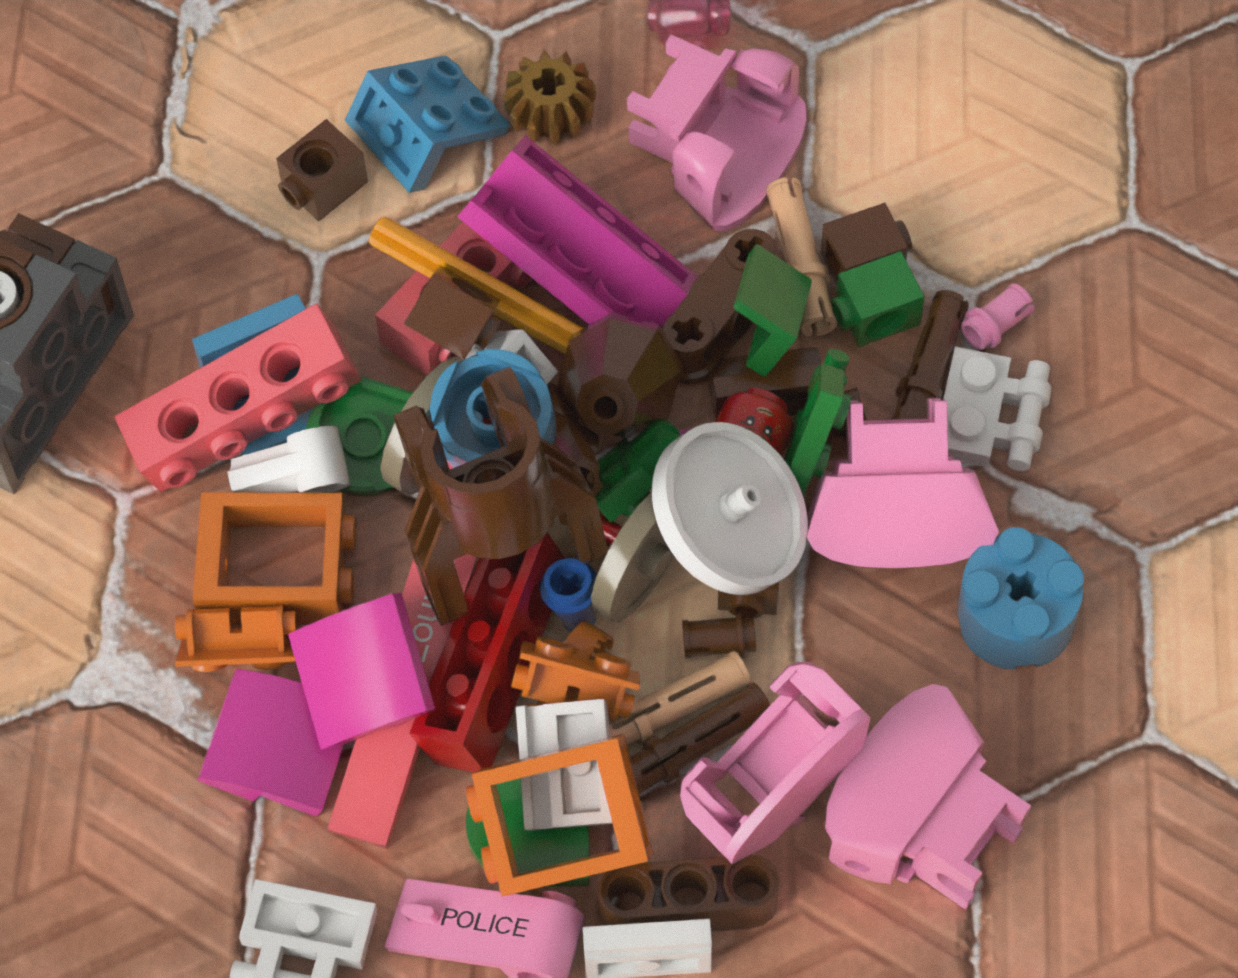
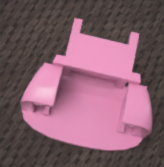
M670 35L666 41V54L676 58V60L668 68L663 80L650 99L633 91L627 98V110L648 120L656 128L633 120L628 127L629 143L673 163L671 173L674 175V188L713 231L726 232L743 224L762 207L768 199L766 194L767 186L776 179L783 178L801 146L807 126L806 103L798 95L799 66L789 57L768 49H741L736 56L735 50L725 48L721 55L718 56L674 35ZM729 67L737 71L736 89L725 87V73Z
M927 398V419L863 420V403L858 402V400H851L846 416L847 459H835L833 472H824L822 477L819 478L808 511L807 539L813 550L830 560L859 567L907 568L951 564L970 558L980 546L993 545L999 531L975 471L969 468H962L960 460H954L953 456H948L947 401L941 400V398Z
M796 662L788 665L769 685L780 696L717 763L709 758L702 757L683 777L680 798L685 815L731 864L773 843L790 825L798 826L805 819L802 813L834 781L865 745L871 717L823 669L813 663ZM811 702L826 715L836 718L840 724L836 727L830 725L827 727L816 716L819 711ZM729 772L760 805L751 815H743L713 783L722 780Z
M931 684L913 691L894 705L869 732L862 750L850 761L837 778L826 808L825 829L832 840L828 860L851 875L878 883H888L889 885L895 877L897 880L908 884L913 876L916 875L966 910L973 901L975 895L973 890L978 885L982 876V872L972 866V864L996 832L1014 844L1023 830L1021 824L1027 818L1031 805L981 772L986 764V760L981 756L984 746L983 739L946 686ZM902 855L909 857L906 863L900 860Z

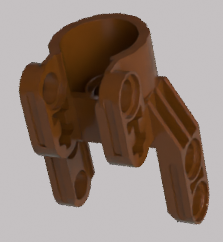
M510 366L486 376L481 384L490 419L501 448L455 468H449L437 429L432 431L423 408L416 405L393 415L408 464L420 490L405 528V533L422 585L441 626L463 617L468 611L453 561L459 557L470 554L477 558L502 559L521 554L541 541L553 525L554 517L556 516L559 517L562 525L568 527L580 562L587 564L606 556L608 552L597 502L585 477L582 475L573 457L540 437L536 420L531 416L525 395Z

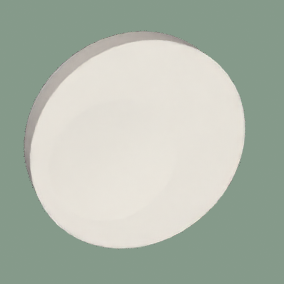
M712 422L689 430L670 443L663 451L653 475V509L658 527L666 544L687 571L704 584L716 590L729 594L748 595L760 592L786 578L795 569L802 558L807 542L808 518L806 506L794 474L780 454L768 442L741 426L724 422Z

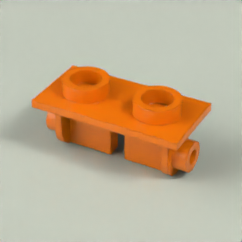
M284 605L242 607V628L231 629L230 608L188 609L186 615L175 617L176 639H182L175 665L176 667L192 666L194 670L199 672H214L233 664H252L254 668L270 670L280 668L286 665L287 662H296L288 634L296 631L298 628L296 611H285Z
M537 637L536 644L522 641L520 659L530 661L529 666L517 664L511 683L512 688L522 690V697L550 704L563 703L568 685L580 688L576 701L605 699L608 704L609 720L615 722L617 716L629 719L635 695L625 693V689L627 687L639 691L640 674L637 671L630 670L631 662L606 653H596L595 660L571 654V645L547 637Z

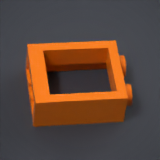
M201 492L193 587L195 609L230 608L231 624H242V607L284 605L285 611H296L297 625H309L343 611V603H353L354 571L353 568H345L346 550H356L357 544L356 515H347L343 494ZM231 526L325 527L322 586H227Z
M624 734L482 768L471 774L474 785L466 787L470 813L475 823L483 821L489 846L482 847L481 849L484 870L490 884L498 882L502 897L648 862L654 855ZM597 760L619 849L518 873L496 784Z

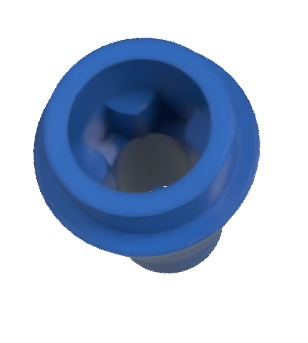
M565 558L553 563L547 569L540 583V594L543 601L561 620L562 625L569 632H572L584 620L593 625L596 622V611L592 609L591 594L597 573L590 565L574 558Z

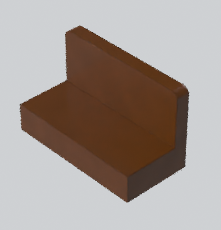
M816 347L787 350L765 378L746 366L748 355L724 358L714 373L708 377L715 420L728 396L737 392H746L749 388H760L777 395L787 404L789 408L787 413L793 416L797 415L799 410L804 409L808 399L810 379L815 367L822 363L819 350Z

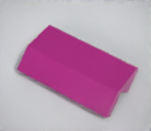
M526 135L512 149L492 176L458 215L459 219L589 325L614 312L628 316L627 320L638 323L647 321L658 324L662 328L666 320L685 299L691 286L698 278L696 274Z

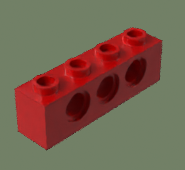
M548 532L540 542L521 554L502 559L479 558L464 595L468 611L463 617L454 620L428 685L435 710L415 718L409 733L435 765L472 773L493 765L521 690L511 687L516 665L529 666L530 662L520 659L522 641L536 644L537 637L543 636L552 612L541 597V580L553 563L565 559Z

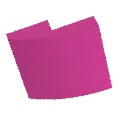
M401 592L392 593L354 606L288 634L321 750L340 747L376 730L396 727L435 710Z
M236 669L233 673L197 781L253 802L259 796L316 817L323 810L343 745L324 750L320 749L301 682L274 675Z

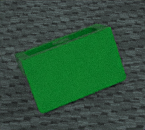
M755 245L748 254L733 307L737 312L757 324L746 366L765 378L798 337L812 279L760 245Z

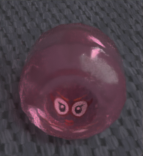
M650 0L647 9L648 26L652 32H657L665 48L666 41L670 35H674L704 50H709L716 46L721 36H726L729 32L731 23L730 1Z

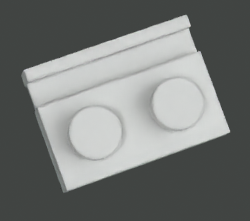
M605 699L516 707L519 759L610 737L608 704ZM597 760L521 778L524 830L536 831L541 829L613 824Z
M710 919L583 927L586 978H628L711 972L712 941Z

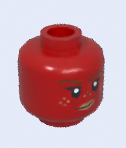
M749 388L746 392H737L728 396L715 422L730 423L752 431L768 442L781 457L794 431V423L787 413L789 409L787 404L777 395L760 388Z

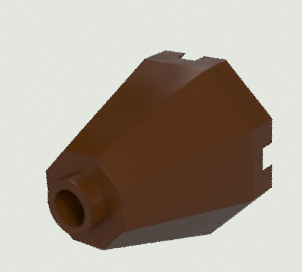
M612 312L571 335L558 387L573 408L582 426L608 435L629 438L646 429L651 423L663 420L670 415L683 364L658 324L647 321L638 323L627 320L628 316Z

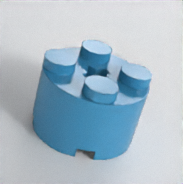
M500 349L476 352L477 355L466 358L459 363L456 361L450 365L437 380L430 402L432 424L434 430L437 429L446 459L453 468L501 448L493 425L484 424L483 417L490 418L481 384L486 376L509 366L522 388L531 416L536 420L540 437L553 445L556 434V419L551 395L541 374L524 357Z
M1012 527L1003 531L1001 535L996 537L993 545L978 547L965 566L958 599V619L961 633L967 646L985 662L1002 669L1016 670L1017 666L1036 664V667L1053 661L1065 650L1074 632L1083 598L1084 574L1081 567L1056 542L1019 527Z

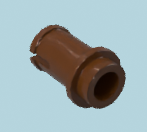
M735 611V618L697 621L682 620L685 659L697 656L728 654L732 651L739 653L741 659H745V653L756 652L754 616L742 617L741 611Z

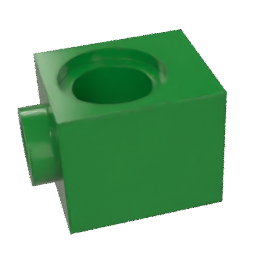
M899 251L838 273L836 297L831 299V305L837 324L843 331L850 330L859 348L921 325L925 296L902 252Z

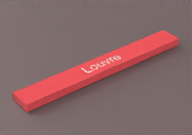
M483 417L484 424L492 425L490 418ZM470 554L453 560L464 595L479 558ZM413 559L402 597L429 685L454 621L442 626L438 622ZM415 718L396 727L379 729L356 739L327 828L331 833L389 849L420 750V746L409 734Z

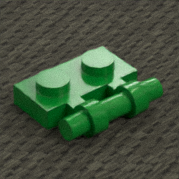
M829 349L824 362L815 367L809 382L807 402L804 409L799 410L795 417L791 442L784 457V461L794 474L803 496L811 477H822L831 451V444L825 442L831 427L842 428L851 402V395L844 393L847 383V377L844 375L850 357L838 349Z
M658 420L651 423L633 440L629 442L624 438L597 461L600 467L598 475L603 487L595 499L599 510L610 522L614 521L621 514L624 516L632 515L637 506L651 493L649 490L652 489L655 467L661 454L670 443L681 436L676 426L670 421Z

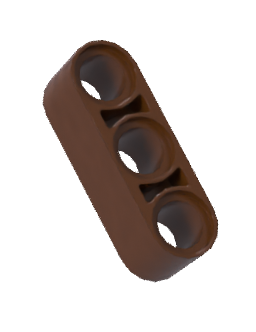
M749 855L733 864L725 856L645 862L611 870L604 874L599 883L598 890L599 913L603 925L710 919L711 932L751 929L765 925L773 918L777 911L780 878L775 866L769 860L759 855ZM744 883H757L766 890L767 894L761 899L749 901L739 897L735 889ZM691 887L701 891L705 898L696 905L687 906L678 903L673 898V895L682 888ZM624 892L634 893L643 900L641 905L629 911L614 907L611 901L615 896Z

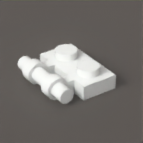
M955 347L943 400L947 401L948 456H953L954 460H960L963 463L989 467L992 448L1009 451L1007 465L1011 469L1016 471L1029 470L1032 456L1039 451L1043 432L1038 427L1043 408L1049 405L1052 386L1048 383L1049 364L1039 360L1030 361L1027 365L1025 377L1018 380L1008 378L1010 357ZM1002 403L1019 406L1016 422L1012 424L998 422Z
M255 879L239 939L243 946L261 949L257 964L235 960L229 978H335L338 965L362 970L378 912L376 904ZM287 954L316 960L312 975L281 970L280 966L283 955Z

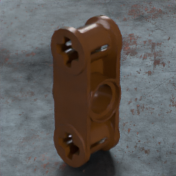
M745 229L735 233L709 268L695 280L685 299L666 320L663 332L683 364L679 382L697 384L707 380L734 344L751 327L753 322L737 312L733 305L748 254L753 247L760 245L776 256V244L773 238L765 231Z

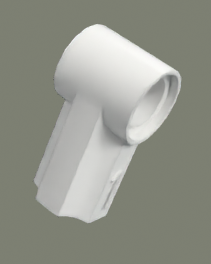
M322 426L293 433L287 437V443L231 459V468L228 471L232 492L330 493L350 485L341 437L337 426Z

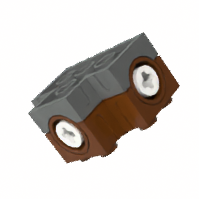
M20 213L17 214L10 224L8 231H0V488L12 494H15L31 466L36 463L62 420L66 418L85 390V386L93 374L95 375L115 345V341L121 332L125 330L134 317L116 257L79 240L75 241L74 238Z

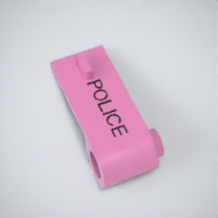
M406 878L384 947L389 952L500 968L510 978H568L585 922V916L576 909L577 902L573 898L559 892L543 891L540 897L511 894L502 897L500 891Z

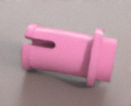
M1012 283L1005 288V291L981 309L973 307L967 311L965 320L961 323V331L968 343L978 350H983L985 347L994 348L1000 344L1002 334L1025 317L1027 318L1034 313V305L1029 304L1033 300L1023 287Z

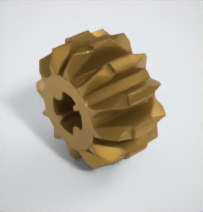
M543 49L539 61L536 62L523 56L519 64L520 70L508 72L506 90L503 95L504 110L510 115L511 125L514 127L515 132L528 130V137L534 142L542 135H549L555 146L560 139V134L563 132L577 138L578 133L581 131L580 124L591 123L594 115L593 105L596 100V85L593 84V80L589 79V72L585 67V63L572 65L567 51L557 59H550L549 54Z

